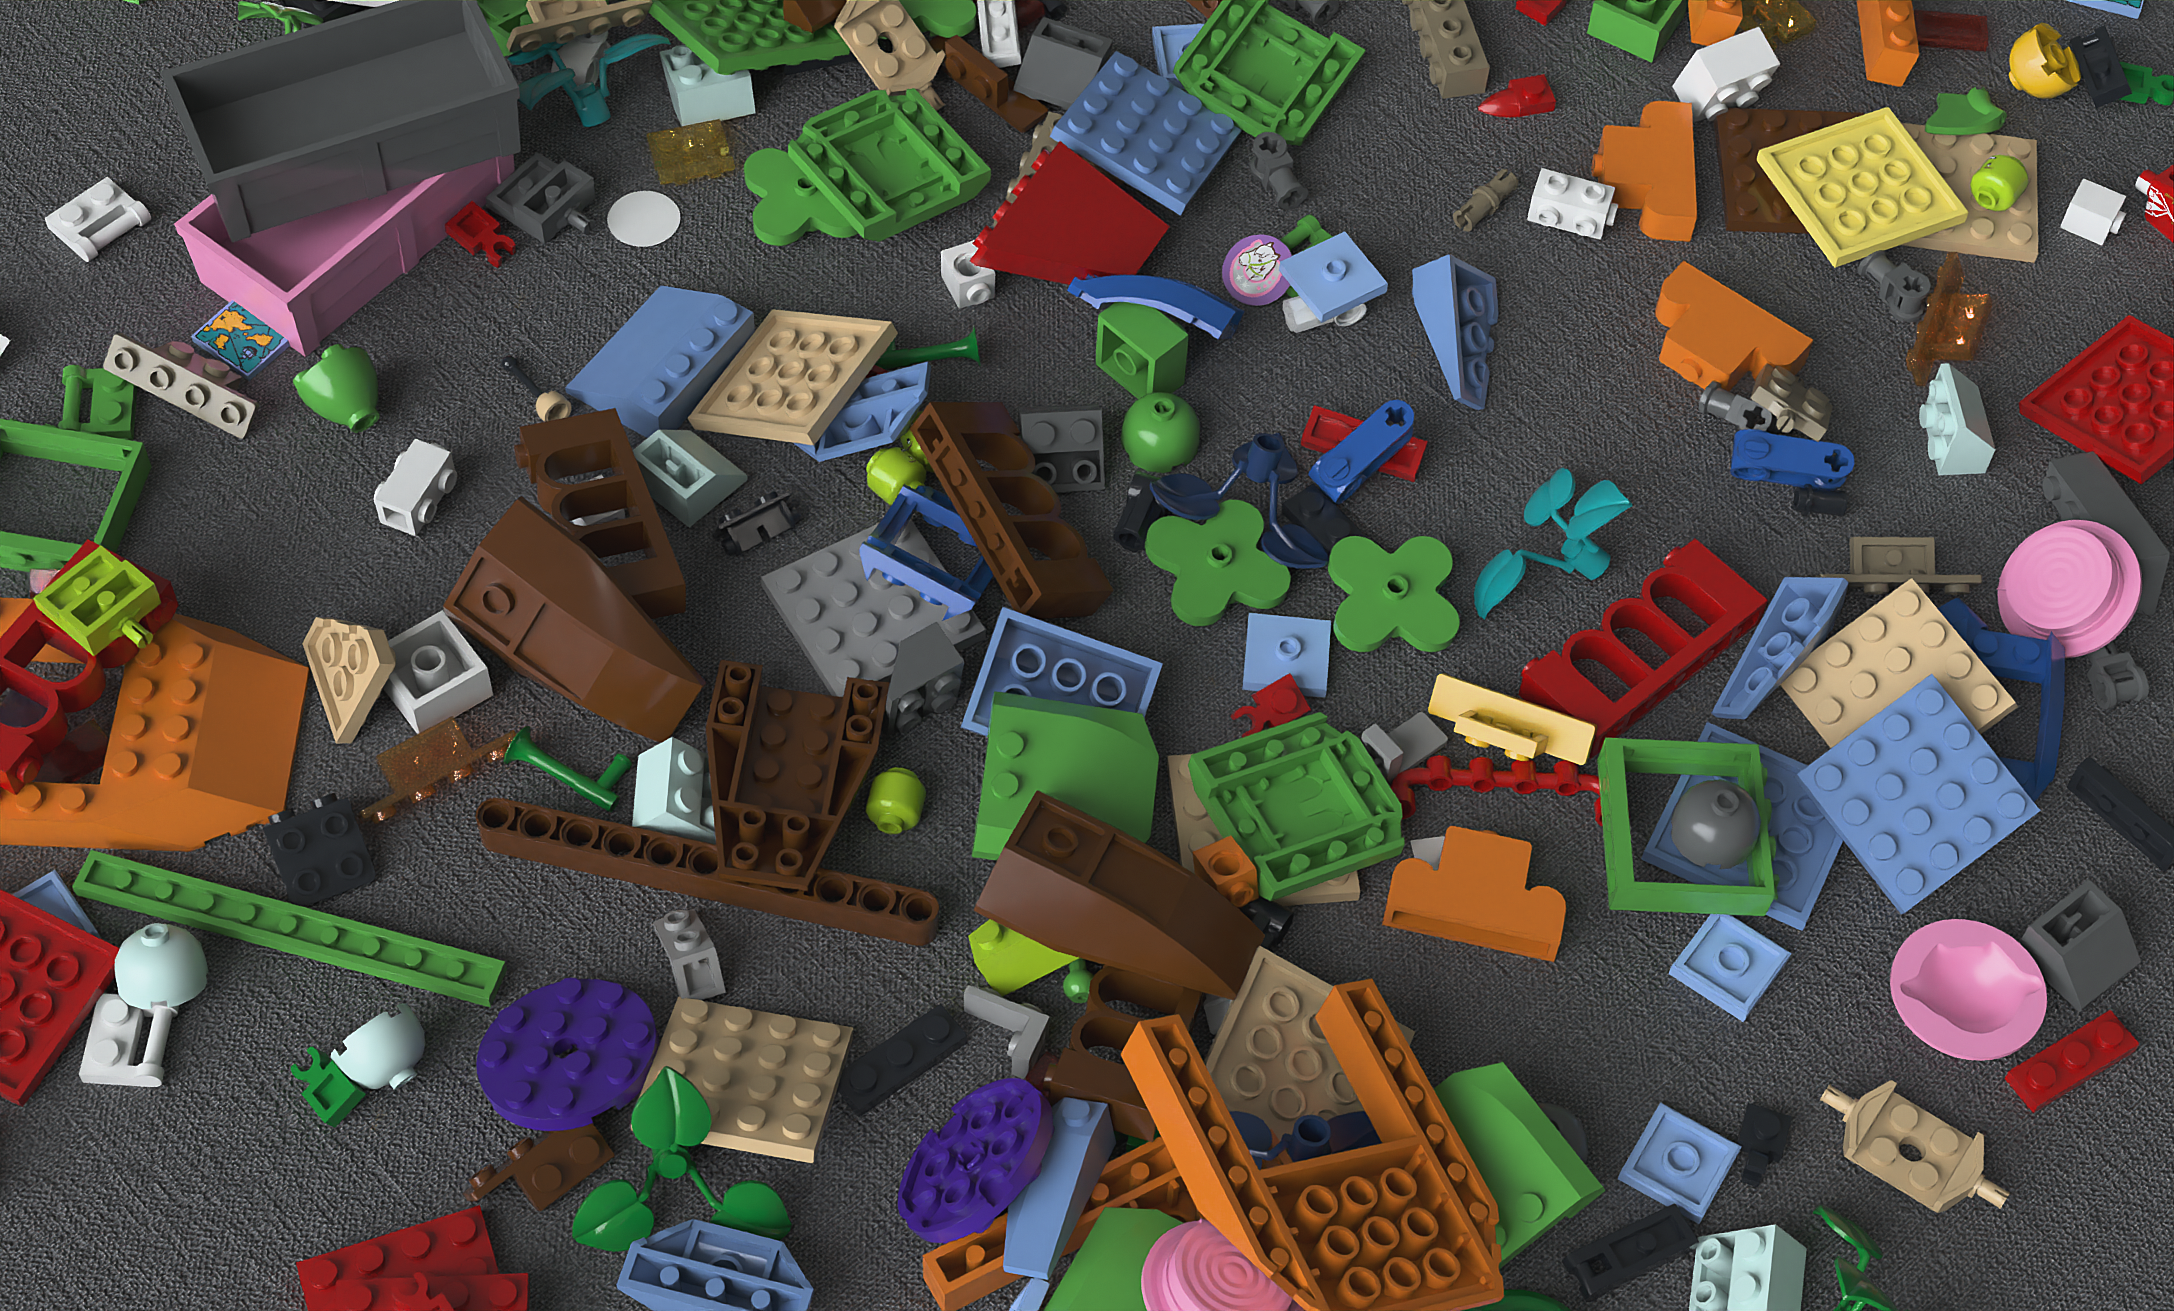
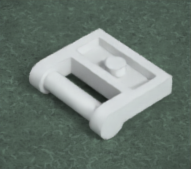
M108 177L45 217L48 229L86 262L97 257L98 250L134 226H143L151 220V215L147 208L140 201L132 199Z
M102 994L96 1002L79 1072L82 1082L141 1087L160 1086L164 1076V1069L161 1067L171 1020L178 1015L180 1005L168 1008L167 1001L151 1002L152 1009H141L127 1004L117 994ZM144 1016L153 1017L143 1063L133 1066Z

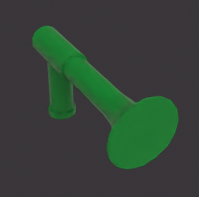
M973 326L972 332L967 337L959 341L920 348L896 350L894 338L875 365L883 369L911 366V364L963 357L976 361L981 367L975 326Z
M530 726L522 728L510 743L504 757L505 764L509 765L513 761L520 760L537 766L609 813L618 805L620 796L610 790L626 770H629L632 766L631 761L625 755L617 754L614 757V761L600 778L594 781L540 749L531 739Z

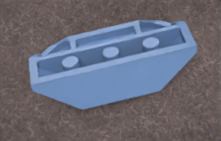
M929 362L865 378L815 445L794 444L815 460L821 462L893 443L907 433L928 394L931 373Z
M691 1219L672 1226L647 1239L643 1237L633 1241L616 1284L618 1290L653 1311H808L814 1295L813 1287L805 1278L784 1242L697 1219Z

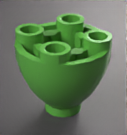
M335 344L322 353V360L294 377L293 384L297 388V393L309 408L331 422L349 426L353 433L367 430L380 417L376 410L378 402L377 373L369 354L361 347L345 349L342 344Z

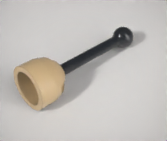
M513 356L503 358L501 362L503 369L512 371L538 398L536 401V412L544 422L567 418L570 415L571 403L562 394L556 391L543 393L517 366L516 358Z

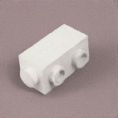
M1541 168L1532 195L1527 220L1601 240L1605 225L1613 226L1619 204L1612 203L1615 187Z
M414 439L408 450L400 453L395 462L393 472L386 482L383 481L378 485L374 494V503L380 523L417 536L423 525L432 521L436 513L437 504L445 493L451 492L457 480V472L455 471L450 451L439 444H429Z

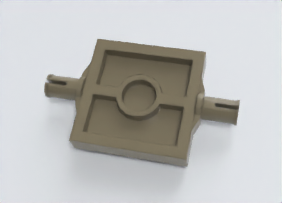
M1766 363L1757 375L1750 399L1777 417L1776 426L1779 430L1783 426L1782 432H1789L1795 428L1819 442L1828 429L1833 406L1828 403V397L1815 388L1810 387L1808 390L1804 388V380L1801 379L1798 382L1800 377L1794 376L1785 368L1780 366L1773 368Z

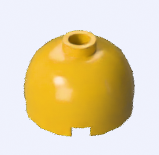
M2041 22L2022 34L2012 46L2009 58L2011 70L2009 78L2013 86L2019 91L2024 90L2029 95L2040 99H2050L2062 95L2077 86L2076 82L2081 80L2079 65L2074 53L2069 46L2065 49L2061 48L2056 40L2062 36L2049 24Z

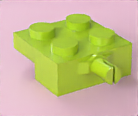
M102 545L33 598L40 611L93 656L122 635L130 638L139 648H145V642L149 645L153 639V634L138 622L161 604L155 583L126 559L123 562L119 561Z

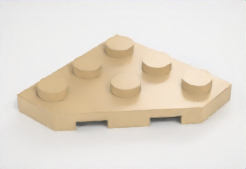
M316 617L302 644L336 744L352 743L361 726L365 724L367 715L374 702L380 697L381 690L389 675L395 669V651L389 646L385 632L382 629L333 617Z

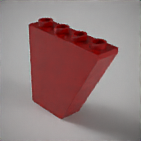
M1059 141L1051 153L1044 148L1031 165V168L1036 171L1033 177L1030 178L1025 174L1011 193L1017 196L1015 201L1010 203L1008 200H1005L992 218L998 223L993 230L987 225L972 243L978 250L969 261L979 267L1070 285L1074 277H1086L1087 274H1095L1099 277L1136 275L1170 226Z

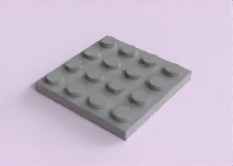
M910 519L895 546L946 572ZM878 524L761 576L762 588L832 696L844 697L847 677L888 682L890 684L900 641L935 622L939 624L958 652L986 639V629L972 609L942 621L949 608L947 605L942 604L939 606L927 602L920 596V591L907 584L899 586L889 582L882 576L883 572L878 569L868 581L866 580L859 549L862 543L867 541L869 535Z

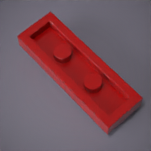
M1314 405L1301 438V446L1325 454L1332 448H1335L1364 421ZM1412 436L1410 441L1377 471L1415 482L1427 450L1428 441Z
M2109 1010L2009 1070L2004 1079L2031 1112L2035 1113L2135 1052L2140 1043L2116 1015Z

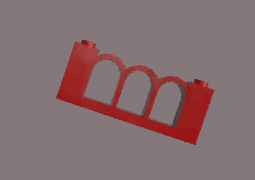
M1696 538L1683 548L1677 546L1668 553L1663 561L1665 567L1651 572L1644 580L1639 598L1620 599L1610 604L1603 614L1599 630H1581L1571 635L1563 645L1561 656L1553 649L1541 659L1538 657L1533 658L1521 672L1523 678L1518 695L1525 701L1596 724L1597 731L1589 754L1590 760L1601 751L1605 738H1618L1761 621L1768 599ZM1666 596L1675 598L1689 607L1710 627L1694 639L1660 610L1652 600L1657 597ZM1626 627L1637 629L1671 658L1654 671L1624 645L1612 631L1617 628ZM1579 659L1596 660L1611 670L1631 690L1613 703L1578 672L1572 662Z
M87 539L45 588L100 545ZM106 549V550L109 551L113 556H115L119 561L123 562V561L126 559V558H124V557H122V556H120V555H118V554H116V553H114V552H112V551ZM126 559L155 583L161 604L138 622L154 635L163 624L168 623L173 618L179 606L171 581ZM34 600L0 638V696L7 688H10L48 708L43 718L27 727L15 728L0 722L1 788L17 795L26 783L32 782L37 777L41 766L44 764L41 755L51 752L61 744L67 733L68 719L65 713L83 710L96 702L106 686L104 669L115 668L130 661L140 650L137 644L126 635H122L93 656L40 611ZM45 644L86 664L82 673L66 682H51L24 668Z

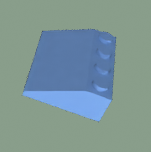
M660 286L565 387L566 393L598 411L616 408L621 423L646 438L650 437L657 430H677L755 332L754 312L723 295Z
M1002 607L960 728L987 737L994 691L1140 713L1145 718L1163 663Z

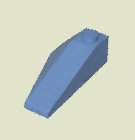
M1449 254L1412 269V295L1454 400L1479 411L1485 408L1490 374L1489 368L1485 363L1486 355L1492 352L1494 348V340L1489 337L1491 325L1497 323L1499 314L1496 278Z
M1784 577L1711 713L1716 718L1746 719L1804 662L1813 650L1825 641L1843 607L1849 582L1845 578Z
M1064 1097L1051 1107L1055 1131L1041 1160V1173L1032 1183L1026 1185L1008 1205L1003 1260L1005 1272L1049 1280L1116 1145L1110 1112L1106 1103Z

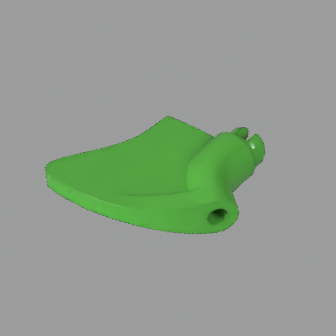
M1974 87L1967 95L1938 93V109L1926 121L1925 131L1930 134L1941 135L1989 133L2003 126L2007 112L1996 107L1991 102V97L1984 87L1982 89Z

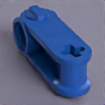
M1390 400L1383 404L1335 448H1332L1320 457L1310 469L1308 476L1336 504H1341L1347 500L1364 481L1402 449L1412 438L1414 412L1410 405L1401 400ZM1390 420L1395 423L1391 427L1389 426ZM1400 421H1402V422H1403V426L1400 427L1397 423H1399Z
M1745 429L1735 433L1730 473L1734 477L1746 481H1765L1797 487H1804L1807 483L1811 484L1815 489L1834 491L1844 484L1855 463L1851 451L1840 444L1771 434L1756 429Z

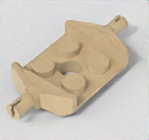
M846 0L847 2L837 17L834 27L879 90H886L888 96L906 95V89L915 88L936 111L943 107L945 103L942 102L931 87L933 84L930 81L936 75L946 54L943 50L936 54L900 1ZM878 36H884L891 41L893 45L892 53H886L880 49Z
M1893 1080L1861 1096L1860 1100L1857 1098L1852 1099L1831 1084L1828 1085L1820 1101L1845 1114L1842 1121L1846 1122L1843 1142L1844 1157L1936 1213L1948 1210L1967 1196L1972 1198L1975 1193L2001 1209L2010 1192L1988 1179L1986 1180L1984 1178L1985 1175L1982 1174L1984 1166L1983 1134L1978 1132L1974 1139L1965 1135L1895 1093L1893 1090L1897 1083ZM1903 1144L1915 1146L1920 1151L1922 1159L1919 1161L1907 1160L1901 1155L1899 1146Z

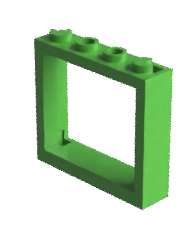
M10 418V420L0 419V459L3 452L122 472L93 541L116 553L152 467L144 443L131 441L128 438L119 439L102 436L91 431L78 432L60 429L50 424L36 425L20 422L13 418ZM0 531V567L55 577L82 545Z
M1605 738L1597 762L1609 910L1766 916L1772 901L1778 899L1777 886L1780 878L1778 874H1773L1772 862L1776 854L1775 837L1769 836L1768 833L1772 805L1771 800L1764 797L1763 787L1766 785L1768 772L1767 768L1763 767V763L1760 761L1759 744ZM1625 772L1738 777V785L1752 797L1758 807L1761 819L1757 843L1752 853L1746 858L1749 886L1634 881Z

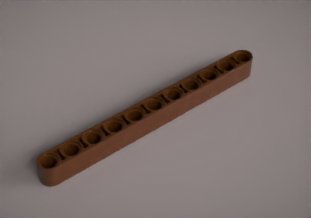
M493 797L487 799L476 810L475 817L482 844L487 850L494 853L910 945L923 946L929 944L936 939L939 933L938 901L931 893L924 890L819 867L808 891L798 890L794 893H787L783 891L786 889L784 887L719 879L715 844L505 798ZM496 823H505L504 825L497 828L491 827L493 824ZM538 832H546L545 835L540 837L532 836ZM588 841L586 845L574 846L577 842ZM622 850L631 851L626 855H616L617 852ZM661 860H672L671 863L666 865L657 864ZM704 869L715 870L714 872L709 874L699 873L701 870ZM832 896L843 898L838 902L826 901L827 898ZM872 906H882L885 908L879 912L868 910ZM916 915H924L928 917L926 920L923 921H915L911 919L913 916Z

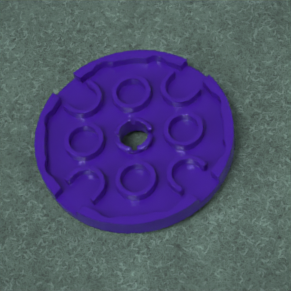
M565 978L560 982L541 987L526 994L499 1012L480 1043L476 1062L477 1075L483 1092L492 1104L493 1109L506 1120L524 1128L541 1131H561L592 1124L591 1117L613 1106H616L618 1110L621 1109L643 1089L660 1045L659 1034L649 1007L630 989L617 983L600 979ZM573 1045H576V1048L578 1049L577 1052L569 1054L566 1058H559L556 1056L560 1055L562 1052L566 1050L572 1049Z
M1007 1078L991 1082L976 1089L951 1108L956 1115L938 1133L931 1128L922 1139L905 1169L898 1192L899 1214L906 1220L908 1227L920 1238L932 1243L946 1244L973 1232L977 1234L984 1232L991 1226L995 1217L1019 1195L1023 1188L1039 1176L1042 1170L1041 1160L1054 1134L1055 1127L1049 1101L1028 1081L1019 1078Z

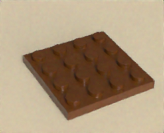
M1728 108L1727 112L1717 115L1713 121L1726 231L1810 234L1757 162L1759 150L1864 114L1861 112Z

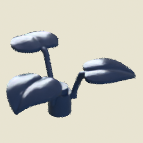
M1280 432L1275 434H1256L1252 441L1238 447L1232 455V463L1236 468L1217 491L1212 492L1210 485L1194 475L1183 473L1166 475L1156 482H1150L1151 492L1165 508L1176 515L1193 520H1205L1217 516L1220 506L1215 500H1220L1242 472L1254 482H1269V527L1271 532L1264 533L1261 538L1264 552L1275 562L1293 568H1320L1329 563V557L1323 546L1304 528L1295 524H1287L1280 527L1277 522L1278 484L1292 482L1298 474L1295 460L1286 449Z
M1365 1111L1338 1115L1328 1121L1316 1115L1302 1116L1295 1122L1292 1135L1283 1134L1281 1141L1273 1149L1269 1150L1272 1144V1134L1262 1119L1246 1112H1229L1259 1170L1262 1167V1159L1272 1161L1286 1148H1288L1291 1159L1294 1162L1382 1144Z

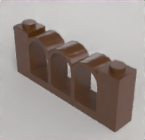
M930 402L910 427V430L1014 611L1036 619L1092 616L1114 590L1096 559L1087 558V547L1078 531L1066 521L1058 518L1061 513V503L1058 495L1048 483L1032 474L1035 469L1034 456L1025 442L1018 437L1020 431L1003 402ZM976 459L986 461L998 470L982 471ZM1002 503L1018 508L1025 515H1008ZM1027 547L1036 548L1044 552L1051 560L1035 561Z
M616 408L519 427L520 444L514 445L517 465L519 469L526 468L531 484L537 483L538 502L543 510L552 515V520L589 547L598 559L643 549L647 559L606 568L651 619L686 612V583ZM612 468L614 474L612 477L577 484H562L555 481L563 477ZM625 508L628 509L630 514L629 518L595 525L581 526L570 522L581 517Z
M1103 964V969L1098 971L1090 981L1086 1012L1072 1027L1069 1049L1064 1048L1058 1065L1050 1063L1042 1089L1049 1092L1048 1101L1051 1107L1064 1097L1108 1104L1113 1131L1153 1142L1157 1127L1127 1066L1101 1059L1090 1054L1086 1049L1094 1046H1106L1123 1051L1138 1022L1145 1020L1111 1009L1105 1004L1106 1002L1114 1000L1127 1001L1168 1014H1179L1191 1036L1206 993Z

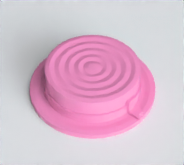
M2068 520L2051 524L2026 538L2007 560L1999 577L1997 588L1999 612L2006 628L2012 635L2047 640L2052 631L2065 647V658L2079 657L2092 653L2113 641L2133 618L2142 593L2140 563L2128 542L2120 534L2105 525L2087 520Z
M1949 919L1928 924L1912 933L1904 941L1892 963L1890 972L1891 994L1896 1009L1905 1022V1026L1909 1027L1913 1035L1915 1034L1922 1041L1942 1053L1961 1059L1977 1061L2002 1058L2024 1047L2035 1036L2044 1020L2047 1008V991L2038 965L2019 942L2005 932L1988 924L1966 919Z
M1202 1218L1168 1230L1155 1242L1143 1265L1141 1289L1147 1311H1304L1296 1301L1259 1270L1211 1222Z

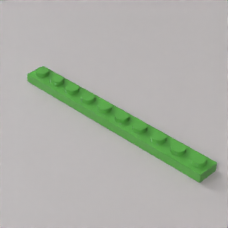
M94 850L90 851L72 886L77 896L490 1008L507 971L506 963L503 960Z

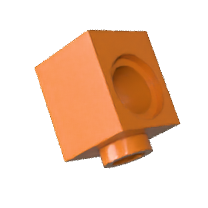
M1231 835L1192 852L1195 875L1217 890L1237 908L1243 907L1259 898L1256 867Z

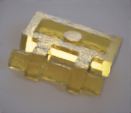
M1742 0L1743 18L1739 26L1745 32L1760 27L1773 51L1776 49L1777 43L1771 37L1775 35L1784 44H1787L1814 31L1816 20L1797 0ZM1756 14L1763 22L1758 24L1751 16Z
M720 119L646 134L647 145L660 185L675 182V185L679 186L688 184L689 179L703 176L713 179L721 177L723 172L735 170L732 155L729 156V146Z

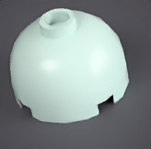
M161 923L145 926L133 933L122 943L115 959V977L119 997L127 1004L141 1009H152L151 1002L167 1001L168 1008L178 1006L195 998L205 989L207 984L206 974L208 973V967L201 943L186 929Z
M407 1003L397 1005L401 1011L400 1014L391 1018L388 1012L385 1011L342 1041L347 1047L343 1054H340L335 1049L331 1053L332 1060L341 1071L361 1088L378 1089L390 1084L396 1090L417 1075L413 1067L422 1058L425 1036L418 1018Z

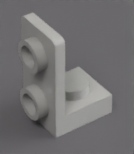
M1423 712L1417 713L1387 734L1375 723L1363 731L1361 738L1362 744L1389 785L1399 773L1416 767L1446 746L1448 737Z
M694 909L687 911L676 910L666 914L664 918L655 920L653 922L654 930L670 960L679 997L681 999L704 1000L726 993L715 946Z
M968 985L964 992V1011L1015 1032L1007 1051V1055L1012 1057L1011 1075L1028 1081L1049 1038L1050 1016L1045 1015L1041 1009L1027 1003L1020 1005L1004 999L993 989L986 987L979 989Z

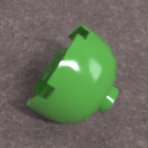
M1167 392L1150 393L1136 400L1125 413L1120 443L1122 449L1124 448L1129 454V460L1135 466L1149 472H1172L1173 466H1178L1183 462L1184 466L1191 463L1197 454L1200 439V423L1195 410L1183 398Z

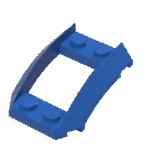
M1087 274L1086 277H1074L1067 289L1068 292L1092 304L1091 306L1098 310H1105L1114 302H1130L1154 307L1198 326L1217 339H1232L1245 312L1196 285L1157 276L1112 275L1099 277L1095 274Z
M904 484L886 515L859 549L865 577L868 581L878 569L883 572L882 576L889 582L899 586L907 584L920 591V596L927 602L939 606L942 604L947 605L949 608L942 620L944 621L971 610L984 593L994 575L983 555L964 582L895 546L915 511L923 514L922 518L927 523L939 528H943L945 525L958 532V537L962 541L977 547L947 495L929 486L918 485L915 490Z
M1968 618L1951 624L1952 627L1993 676L2041 684L2040 719L2034 763L1998 757L2033 802H2035L2055 776L2064 709L2065 647L2052 631L2047 640L1969 628Z

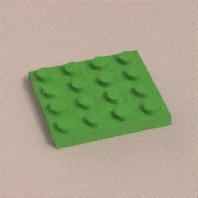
M652 0L653 3L648 10V13L659 21L661 25L685 44L714 72L721 75H733L736 71L747 69L766 70L769 66L780 64L799 65L802 61L814 59L827 61L832 60L834 56L848 55L850 53V48L830 23L811 33L785 21L783 16V0Z

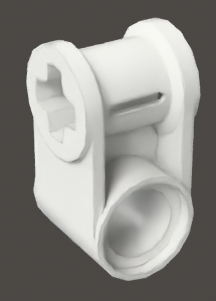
M608 31L599 35L587 33L576 36L557 51L566 68L574 70L575 77L573 80L577 86L590 81L594 82L595 85L599 76V59L605 56L603 51L611 47L606 41ZM554 60L552 63L551 73L559 71V68Z

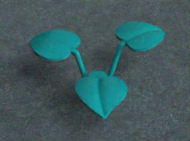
M645 33L628 37L603 51L605 56L599 59L600 87H595L592 81L576 85L573 80L575 77L574 70L566 68L558 52L555 50L567 43L559 44L555 41L543 44L531 52L520 50L508 57L510 64L522 65L547 54L553 58L559 71L543 73L518 84L520 98L517 101L527 109L532 110L534 105L544 95L562 86L573 101L583 127L598 125L611 117L604 97L610 95L607 87V66L645 48L658 44L671 45L666 37Z
M1566 468L1558 469L1551 476L1550 480L1544 482L1532 494L1524 509V519L1527 524L1536 527L1543 524L1550 516L1566 532L1567 540L1561 549L1565 561L1523 549L1518 550L1515 554L1509 549L1503 550L1489 561L1477 579L1474 590V604L1478 615L1485 620L1488 612L1517 586L1525 573V559L1562 568L1568 574L1576 569L1589 580H1594L1601 576L1607 569L1611 556L1592 541L1588 535L1633 506L1618 486L1610 480H1603L1592 486L1577 502L1574 509L1575 515L1570 518V523L1568 524L1560 516L1558 509L1572 498L1576 481L1571 471Z

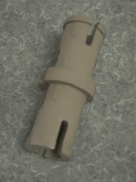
M1502 169L1485 186L1477 187L1472 192V198L1454 212L1453 220L1455 224L1461 229L1468 222L1463 231L1469 232L1487 214L1492 215L1500 207L1498 206L1500 202L1518 188L1517 177L1510 172L1503 179L1508 170Z

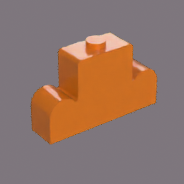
M1653 101L1643 108L1639 127L1604 126L1598 153L1593 155L1592 177H1598V183L1615 187L1612 203L1619 204L1618 208L1642 210L1639 220L1640 230L1646 236L1653 239L1690 242L1697 220L1692 103Z
M1683 260L1662 284L1655 315L1661 324L1670 329L1665 334L1659 360L1679 373L1684 379L1695 383L1704 390L1712 381H1717L1721 383L1722 389L1730 391L1748 371L1752 372V376L1756 381L1757 375L1766 363L1773 368L1776 366L1783 367L1794 376L1805 365L1813 339Z
M1449 826L1446 830L1437 871L1433 870L1429 863L1419 858H1408L1396 865L1392 875L1382 925L1554 962L1561 942L1566 901L1561 893L1549 886H1537L1529 891L1525 889L1532 851L1531 843L1500 836L1498 833L1490 830L1476 831Z

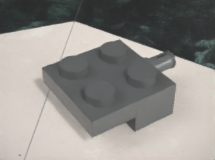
M538 152L485 197L487 208L544 244L567 225H573L586 235L590 234L589 230L592 232L595 227V220L581 213L596 198L593 177L566 160L557 165Z

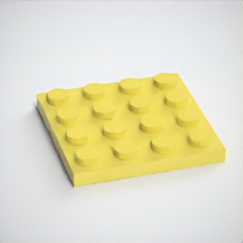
M1889 107L1761 149L1757 156V162L1834 268L1867 257L1876 251H1884L1964 223L1969 213Z

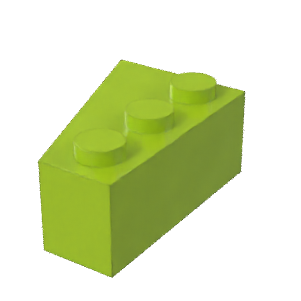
M991 919L968 935L976 966L991 988L1002 997L1079 959V957L1054 951Z

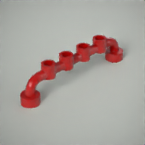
M1438 755L1426 761V768H1411L1399 773L1391 782L1390 787L1402 805V819L1409 818L1416 812L1415 792L1409 788L1416 784L1427 785L1434 791H1444L1452 786H1470L1473 791L1479 793L1489 792L1494 787L1512 788L1518 794H1530L1537 789H1551L1562 796H1571L1579 791H1591L1600 796L1599 776L1579 774L1578 764L1567 760L1556 763L1553 766V773L1537 772L1536 763L1530 759L1529 761L1516 760L1511 764V771L1494 770V762L1486 757L1472 759L1468 764L1469 769H1452L1451 759ZM1599 797L1594 802L1595 820L1597 824L1603 826L1601 800Z

